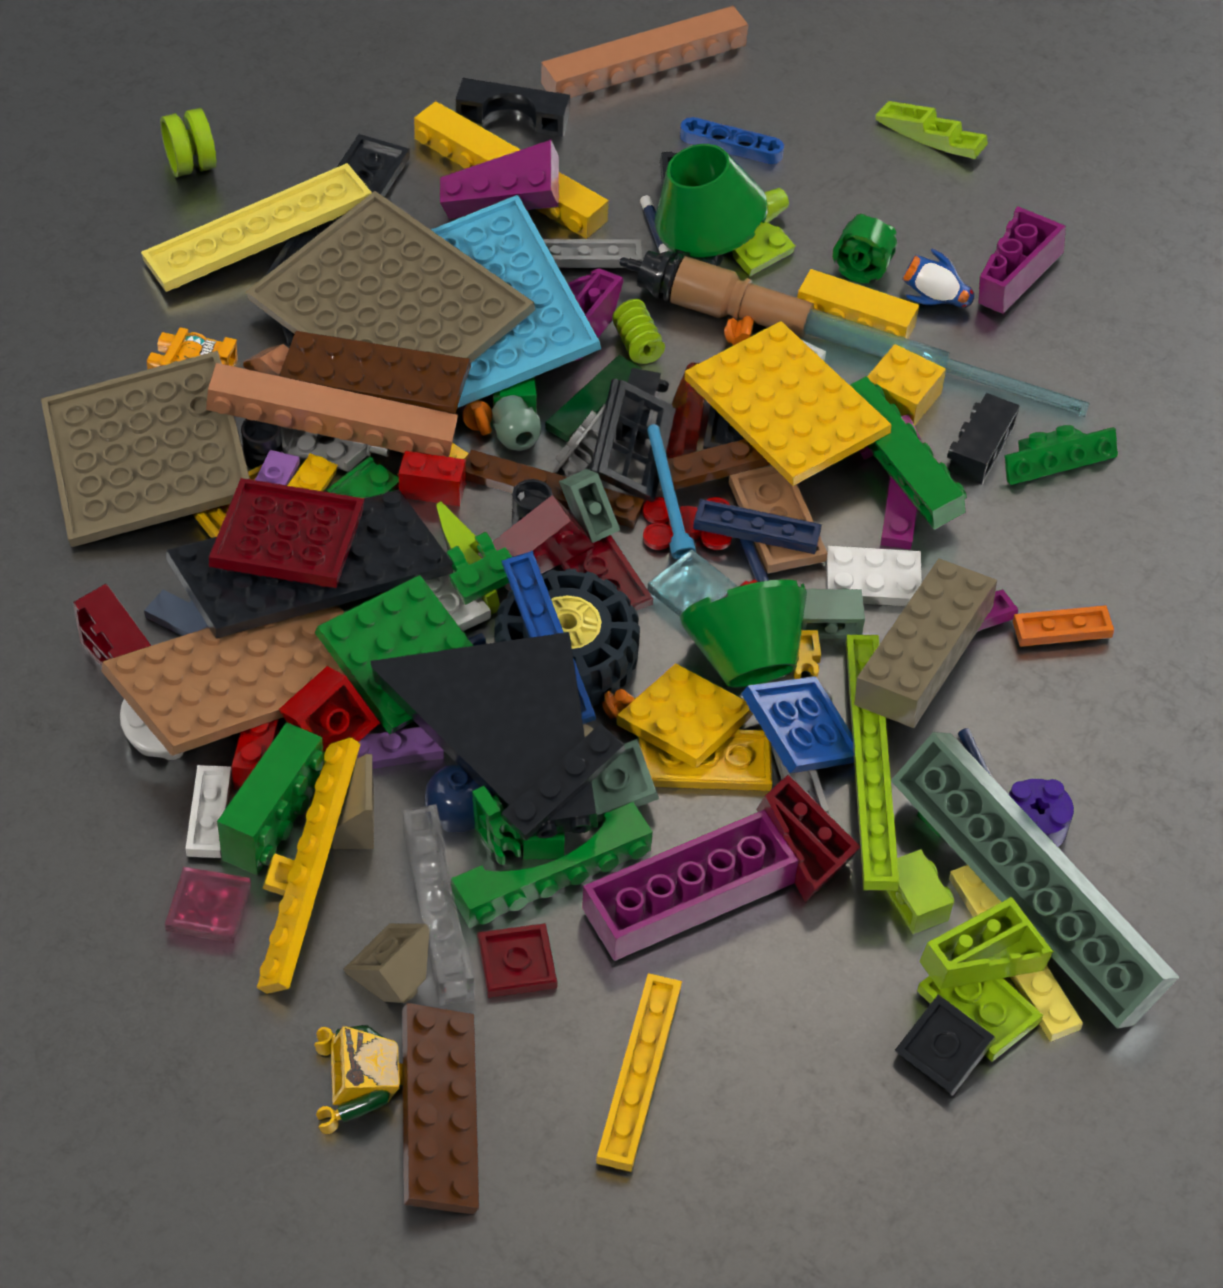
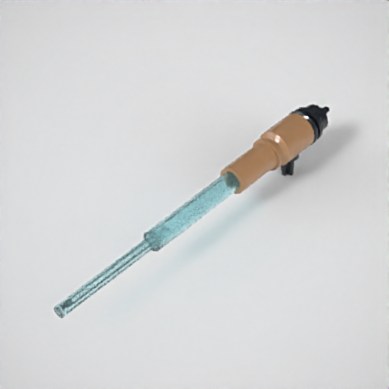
M648 250L642 262L625 257L620 259V266L639 273L637 286L648 289L653 297L660 299L663 296L665 302L671 301L673 304L720 319L731 315L739 321L745 316H750L753 318L754 323L765 327H770L782 321L800 338L808 334L883 358L892 346L897 344L946 368V373L1083 417L1086 416L1090 402L950 359V352L813 309L814 303L752 284L751 279L746 278L745 281H742L736 272L719 267L723 261L722 256L716 255L696 260L687 256L684 257L680 253L675 258V253L671 251L656 253Z

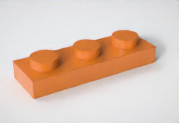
M1106 605L1014 614L1013 625L1020 647L1112 638L1114 633V627Z

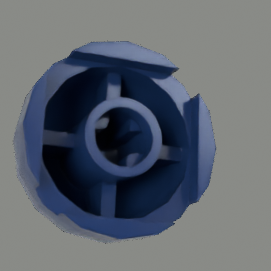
M458 764L445 766L432 775L425 790L424 808L428 819L432 823L434 820L442 825L443 830L462 833L475 829L472 791L480 788V786Z

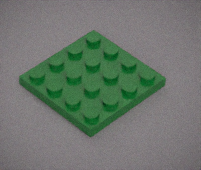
M421 575L317 626L315 630L316 636L389 735L411 724L414 720L375 682L370 661L473 646Z

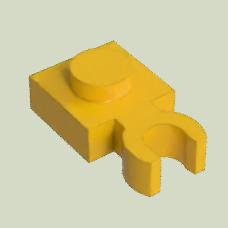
M802 630L794 679H800L801 672L803 671L810 672L812 677L816 676L818 679L819 665L817 663H820L821 660L818 630Z

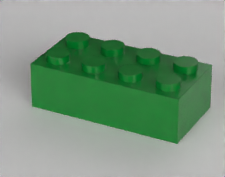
M286 722L217 820L221 859L255 875L259 874L264 865L268 866L270 864L272 856L276 853V847L281 840H286L289 837L293 828V822L298 815H303L306 812L310 798L316 790L315 783L321 774L325 753L323 752L322 737Z

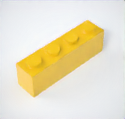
M810 269L798 290L797 296L799 299L814 303L813 318L887 343L897 344L903 348L916 326L918 304Z

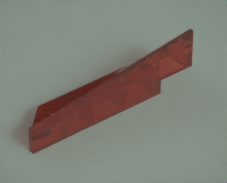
M691 362L687 365L685 371L699 363ZM685 372L671 403L672 407L676 410L666 449L667 459L684 455V449L697 451L705 399L685 380Z

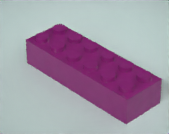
M761 810L584 885L582 909L609 954L616 961L795 883L798 859L766 811Z

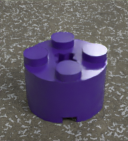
M1028 779L1014 783L1008 795L1051 841L1059 847L1067 837L1074 813L1072 799L1064 790V785L1056 779Z

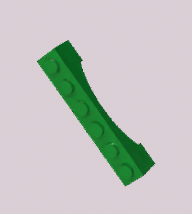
M631 802L603 814L602 827L579 848L557 860L540 866L514 871H487L481 865L452 877L451 898L469 928L478 924H487L499 915L509 911H518L527 903L541 897L548 898L560 889L570 885L581 884L588 877L600 872H609L616 868L617 865L630 859L643 857L647 852L651 851L653 831L634 802Z

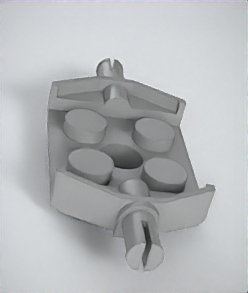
M281 427L284 453L298 456L302 460H306L311 453L337 464V469L344 471L352 470L366 456H370L371 453L388 457L391 452L390 449L341 440L339 438H335L330 444H322L319 440L325 435Z

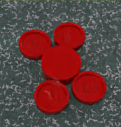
M655 497L653 502L647 500L643 505V516L653 524L648 525L644 529L643 541L651 549H666L670 547L669 544L673 532L665 500L662 497ZM712 497L706 499L708 501L730 505V503L723 498ZM693 506L679 507L685 533H688L694 540L701 537L702 543L712 550H722L731 544L732 537L693 529L698 508Z

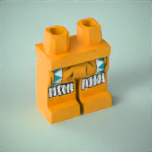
M182 327L179 328L176 335L162 332L158 338L157 349L159 352L165 353V355L151 352L147 359V370L218 351L222 364L235 366L238 360L237 340L225 337L223 342L206 338L196 332L188 333V329Z

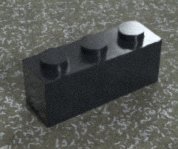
M989 393L985 394L981 403L976 402L970 414V422L965 421L960 429L959 441H953L948 450L947 458L951 459L949 472L983 484L1015 427L1020 405Z

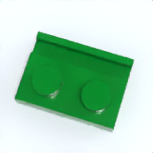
M369 457L326 489V492L368 498L399 490V478L381 464H375L373 459Z

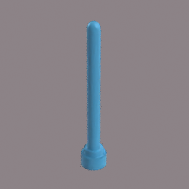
M651 424L647 431L673 532L669 544L671 554L677 560L687 559L696 553L694 539L688 533H685L659 426Z

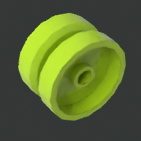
M201 108L186 111L183 121L176 113L160 117L165 152L173 174L176 177L192 174L194 165L201 172L216 168L217 159L209 123Z

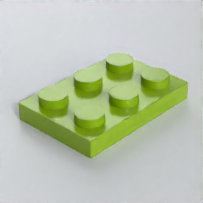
M928 976L919 983L917 992L930 1004L939 994L994 1035L996 1041L985 1054L992 1062L1040 1024L1043 1018V1014L1003 978L939 989L932 978Z

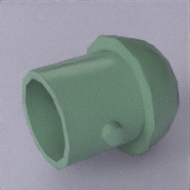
M515 395L503 397L496 402L492 409V416L495 421L493 425L500 442L506 448L516 451L526 450L535 445L541 435V421L532 407L528 408L526 402L521 397Z

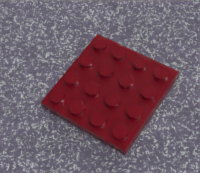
M240 478L209 555V567L337 588L364 510V498Z

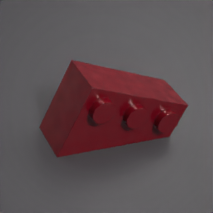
M107 583L73 602L80 643L101 666L103 661L151 646Z
M789 775L764 796L756 809L757 812L761 810L766 811L797 857L798 865L795 884L805 903L838 873L861 847Z

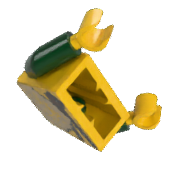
M368 1025L343 1026L337 1029L336 1033H333L328 1027H321L317 1030L318 1042L314 1044L317 1053L323 1056L331 1054L333 1105H338V1109L333 1110L331 1107L322 1106L318 1109L316 1116L318 1120H323L327 1117L331 1118L329 1122L319 1125L322 1133L331 1134L337 1130L339 1120L342 1119L344 1122H347L386 1105L399 1089V1085H403V1063H399L397 1043L386 1039Z

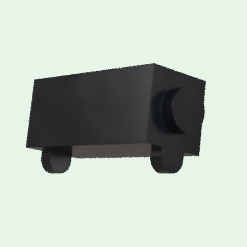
M636 368L631 369L628 379L629 384L657 398L660 392H667L669 383L661 380V373ZM624 396L620 415L634 422L639 403ZM644 406L639 425L648 429L649 425H651L654 411ZM618 422L616 440L630 442L632 428ZM638 432L635 443L645 445L646 440L650 439L648 436Z

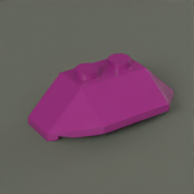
M600 268L592 271L591 275L579 277L567 283L597 338L612 322L624 282L623 277Z

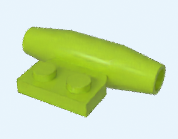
M781 188L764 192L768 203V214L765 222L760 223L755 230L756 235L751 240L732 250V257L749 277L794 253L795 244L779 226L775 227L769 224V222L789 207L788 196Z

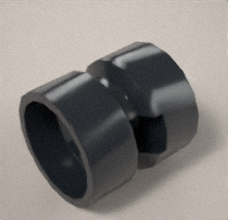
M249 419L243 421L241 425L243 452L249 468L254 469L263 465L270 450L283 453L281 426Z
M528 479L519 482L514 487L512 492V526L553 495L552 489L548 484L541 480Z

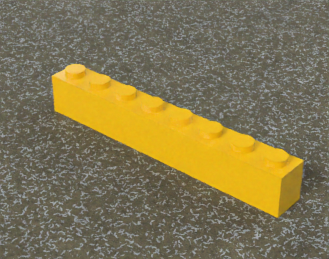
M437 101L414 117V139L454 161L464 169L520 150ZM559 172V207L536 210L587 239L608 221L609 200Z

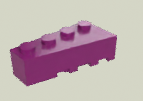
M1017 206L1012 221L1009 220L1003 238H1000L997 243L995 253L991 254L980 275L979 304L1003 314L1064 253L1066 225Z

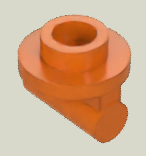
M745 316L739 321L735 318L728 319L727 326L724 327V334L728 343L736 345L751 337L754 323L752 317Z
M480 400L469 403L464 408L462 415L465 425L472 430L480 431L481 435L491 433L492 410L490 406Z
M618 689L615 695L608 691L604 693L605 701L602 702V706L610 719H617V715L636 698L624 689Z

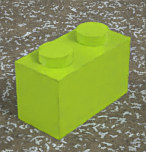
M921 849L897 858L899 888L898 891H886L912 934L949 921L954 905V897L951 890L947 886L944 887L938 878L934 863L931 860H927Z

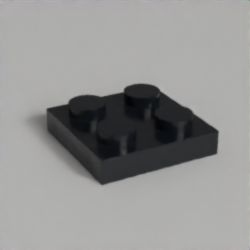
M938 994L895 1051L953 1096L996 1041V1038Z

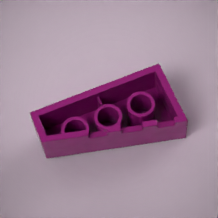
M552 140L440 177V204L448 219L464 217L516 195L519 196L526 210L559 207V156Z

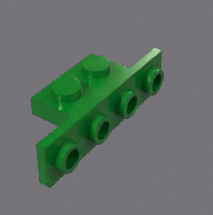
M1072 425L1058 426L1056 431L1031 433L1029 438L1018 440L1019 452L1004 455L1007 482L1013 485L1116 458L1118 456L1116 428L1111 427L1085 434Z

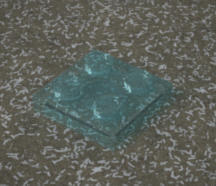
M691 550L648 582L647 590L680 616L686 608L706 597H710L711 602L727 597V590L737 587V584Z

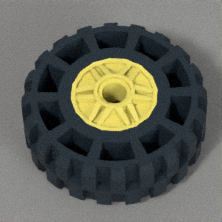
M566 569L559 572L555 570L545 571L542 575L563 632H569L574 661L591 705L595 706L600 704L601 700L605 698L604 693L610 691L615 695L619 686H625L632 677V671L636 668L640 639L637 611L623 591L619 592L615 584L607 579L602 580L598 578L597 574L591 572L581 573L577 572L576 569ZM512 590L508 593V599H504L498 608V616L495 618L494 643L529 638Z

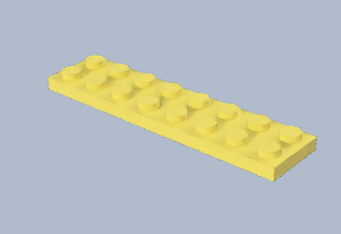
M346 163L142 251L141 254L146 265L164 290L168 292L275 244L282 243L298 234L307 232L314 227L346 214L372 192L349 164Z

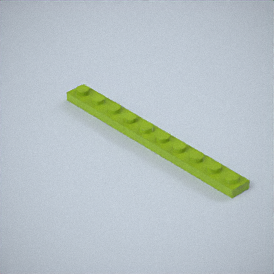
M847 635L846 653L863 890L898 891L899 872L886 717L854 705L857 677L878 648L879 635Z

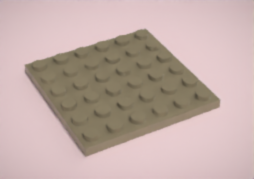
M218 351L41 398L67 536L71 547L230 504L240 478L250 479L235 416L206 410L208 388L215 364H222Z

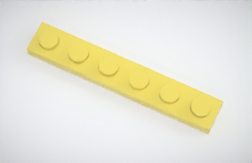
M968 865L950 872L949 880L972 917L1001 903ZM1047 965L1044 971L1010 977L1020 994L1043 1014L1039 1025L1050 1042L1081 1030L1082 1020Z

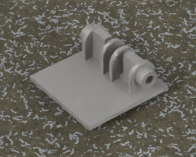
M605 404L598 413L592 410L578 427L569 442L555 458L560 463L553 473L562 468L566 476L570 477L584 470L590 464L599 431H594L591 427L604 411Z

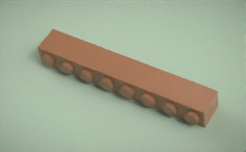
M734 6L716 10L543 61L541 64V84L546 91L569 94L570 98L746 46L748 24Z
M220 363L215 364L208 388L206 410L220 414L237 416L402 453L406 450L447 457L450 456L458 418L456 414Z

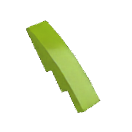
M888 101L875 115L876 121L899 134L947 153L976 159L988 145L986 134L963 131L961 121L937 118L936 108Z
M442 502L436 504L448 550L459 546L468 565L482 559L478 554L477 545L479 544L475 540L476 535ZM497 590L481 597L491 610V615L498 611L500 603Z

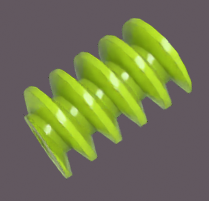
M630 299L623 302L615 310L612 320L630 358L638 364H649L656 361L664 353L665 343L662 342V336L658 333V329L654 325V321L650 317L645 303L639 299Z

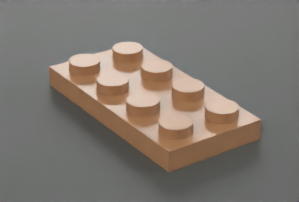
M773 466L753 469L729 476V485L739 507L813 522L797 484L792 486ZM819 537L815 554L754 542L767 574L827 561L828 553L821 537Z

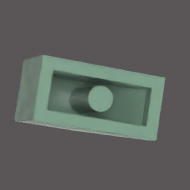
M585 469L559 481L571 512L593 543L620 530L598 473Z

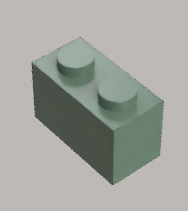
M806 589L807 596L802 630H818L819 639H846L847 635H862L865 622L862 589Z

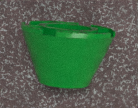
M697 144L681 150L670 160L655 215V227L662 243L674 252L678 250L689 252L691 257L721 255L739 248L756 235L755 230L761 222L764 223L766 220L768 203L760 185L724 149L713 144Z
M780 579L742 585L728 589L727 597L711 602L710 597H706L692 604L681 613L680 622L682 627L729 687L738 688L767 683L792 673L797 667L807 596L804 583L799 587L797 580Z

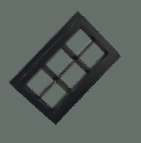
M614 378L611 380L590 470L598 473L601 480L635 497L642 498L644 501L653 502L657 493L659 476L652 447L650 445L648 458L633 451L638 432L649 437L647 428L639 425L642 411L645 406L658 413L655 424L659 426L666 453L676 409L667 402L623 380L619 381ZM624 396L639 403L634 422L620 415ZM618 422L632 428L628 448L614 442ZM612 449L626 455L622 475L607 468ZM631 458L646 465L641 484L627 478Z

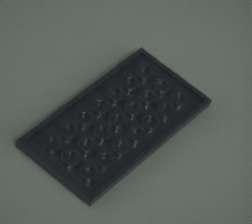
M400 490L364 498V510L337 588L209 567V555L217 537L166 550L167 562L216 639L384 593L421 575L424 581L453 573L451 559Z

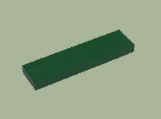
M618 355L545 422V429L564 441L569 442L572 435L593 410L595 413H598L606 404L611 380L615 378L628 383L631 369L642 370V368Z

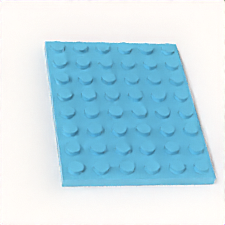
M518 195L431 229L532 300L535 305L534 312L471 362V368L457 408L601 349L599 339Z

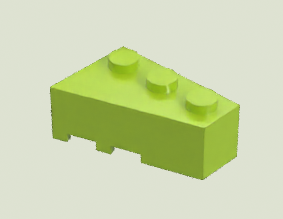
M1010 897L927 942L919 962L937 987L944 989L1044 971L1053 951L1015 900Z

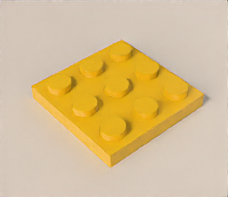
M675 663L617 715V725L697 768L746 723L753 713L744 699Z

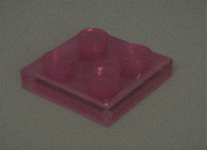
M183 867L165 921L166 931L234 943L251 889V878Z

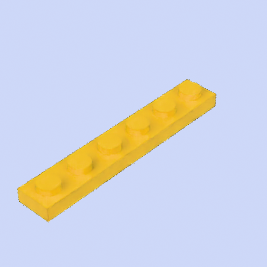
M650 973L647 975L598 1149L597 1164L632 1172L682 987V981Z

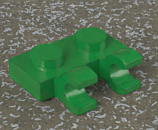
M486 531L475 536V540L479 544L477 549L483 557L482 559L468 565L459 546L447 551L455 571L449 575L450 581L465 605L509 583L502 566V560L512 556L506 547L497 551Z
M485 786L472 791L475 829L490 852L495 853L496 861L500 865L505 864V855L503 853L505 850H511L517 858L520 857L521 848L516 840L520 838V835L502 819L501 813L504 809L499 798L496 795L491 796ZM511 832L515 839L511 837H505L502 835V833Z

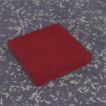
M546 923L477 932L488 998L557 989L558 982Z

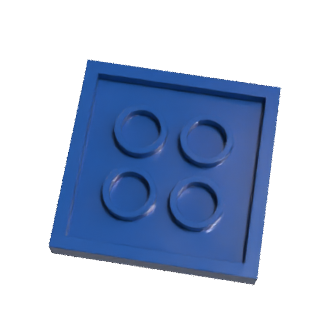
M816 676L749 685L741 693L750 711L754 714L766 737L790 774L854 763L852 733Z

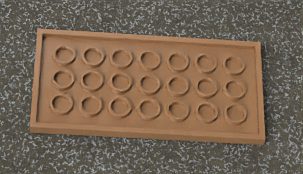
M337 605L217 639L208 627L103 661L101 672L167 751L174 756L282 718L283 716L279 712V708L326 666L344 674L316 636L315 630L317 626L345 612Z

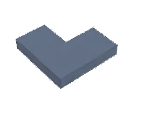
M164 589L144 610L145 618L180 636L208 628L192 600L187 602Z

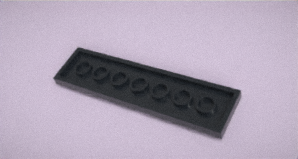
M358 134L337 167L348 163L372 193L376 191L385 197L410 158V149ZM342 216L289 238L265 276Z

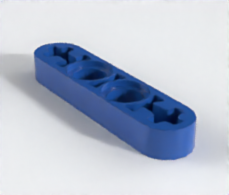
M694 117L686 118L681 122L680 138L685 143L691 145L713 144L721 147L728 154L766 164H777L783 159L784 144L778 138ZM720 135L725 137V139H714L712 136ZM740 142H748V143H750V144H752V145H750V146H742V145H740V144H738V143H740Z

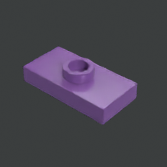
M270 450L255 480L288 485L300 465L299 457Z

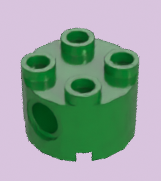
M865 214L856 215L853 220L847 223L833 248L832 258L834 264L837 261V264L840 266L838 269L840 273L848 279L859 283H870L871 279H880L887 270L889 262L897 249L896 229L877 218L868 217Z

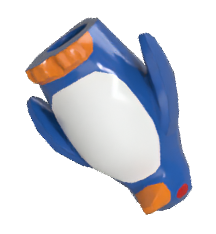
M931 249V252L938 258L939 262L919 255L913 257L902 280L921 296L906 294L909 300L928 306L950 304L958 308H967L972 304L975 298L974 291L961 280L956 268L944 254Z

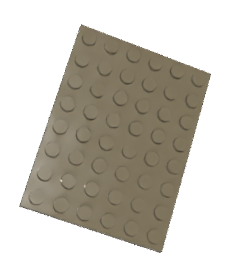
M376 191L246 291L248 300L294 334L296 331L444 354L468 358L470 363L535 311V305L532 300Z

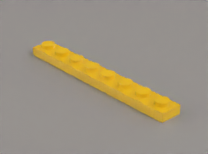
M353 738L331 743L325 751L321 774L315 783L316 790L312 804L306 813L307 820L303 834L297 844L294 864L288 874L285 894L279 904L277 921L269 937L268 951L260 967V977L256 988L266 994L287 990L290 987L361 745Z

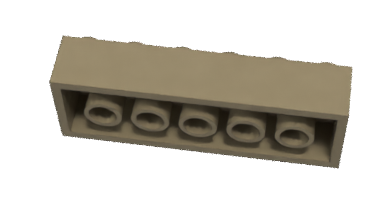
M938 558L858 675L854 705L915 728L984 622V619L993 608L997 579Z

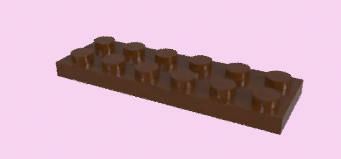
M296 331L279 376L455 414L471 363L468 358Z
M406 1003L402 1009L404 1205L474 1215L479 1209L474 1014Z

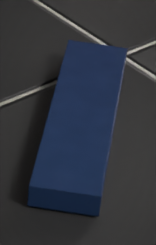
M700 499L693 523V529L811 554L816 553L822 524L703 499Z

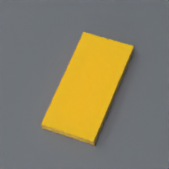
M738 729L697 768L639 737V745L655 787L771 791L772 789L771 742L763 730Z

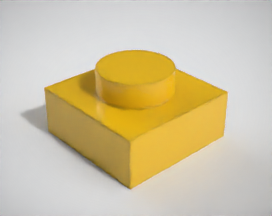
M274 853L262 889L284 896L288 884V874L293 867L294 860Z

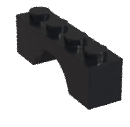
M462 78L455 99L456 113L478 124H483L489 118L499 114H515L529 120L533 124L536 133L563 137L569 118L570 95Z

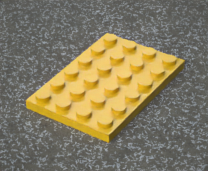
M782 321L685 371V380L792 486L891 433V423Z

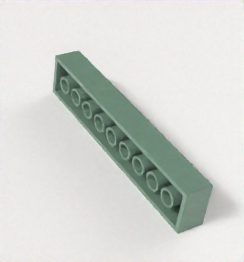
M933 732L892 778L891 782L1001 902L1010 897L1015 900L1052 949L1051 957L1116 1028L1134 1026L1180 978L951 733Z

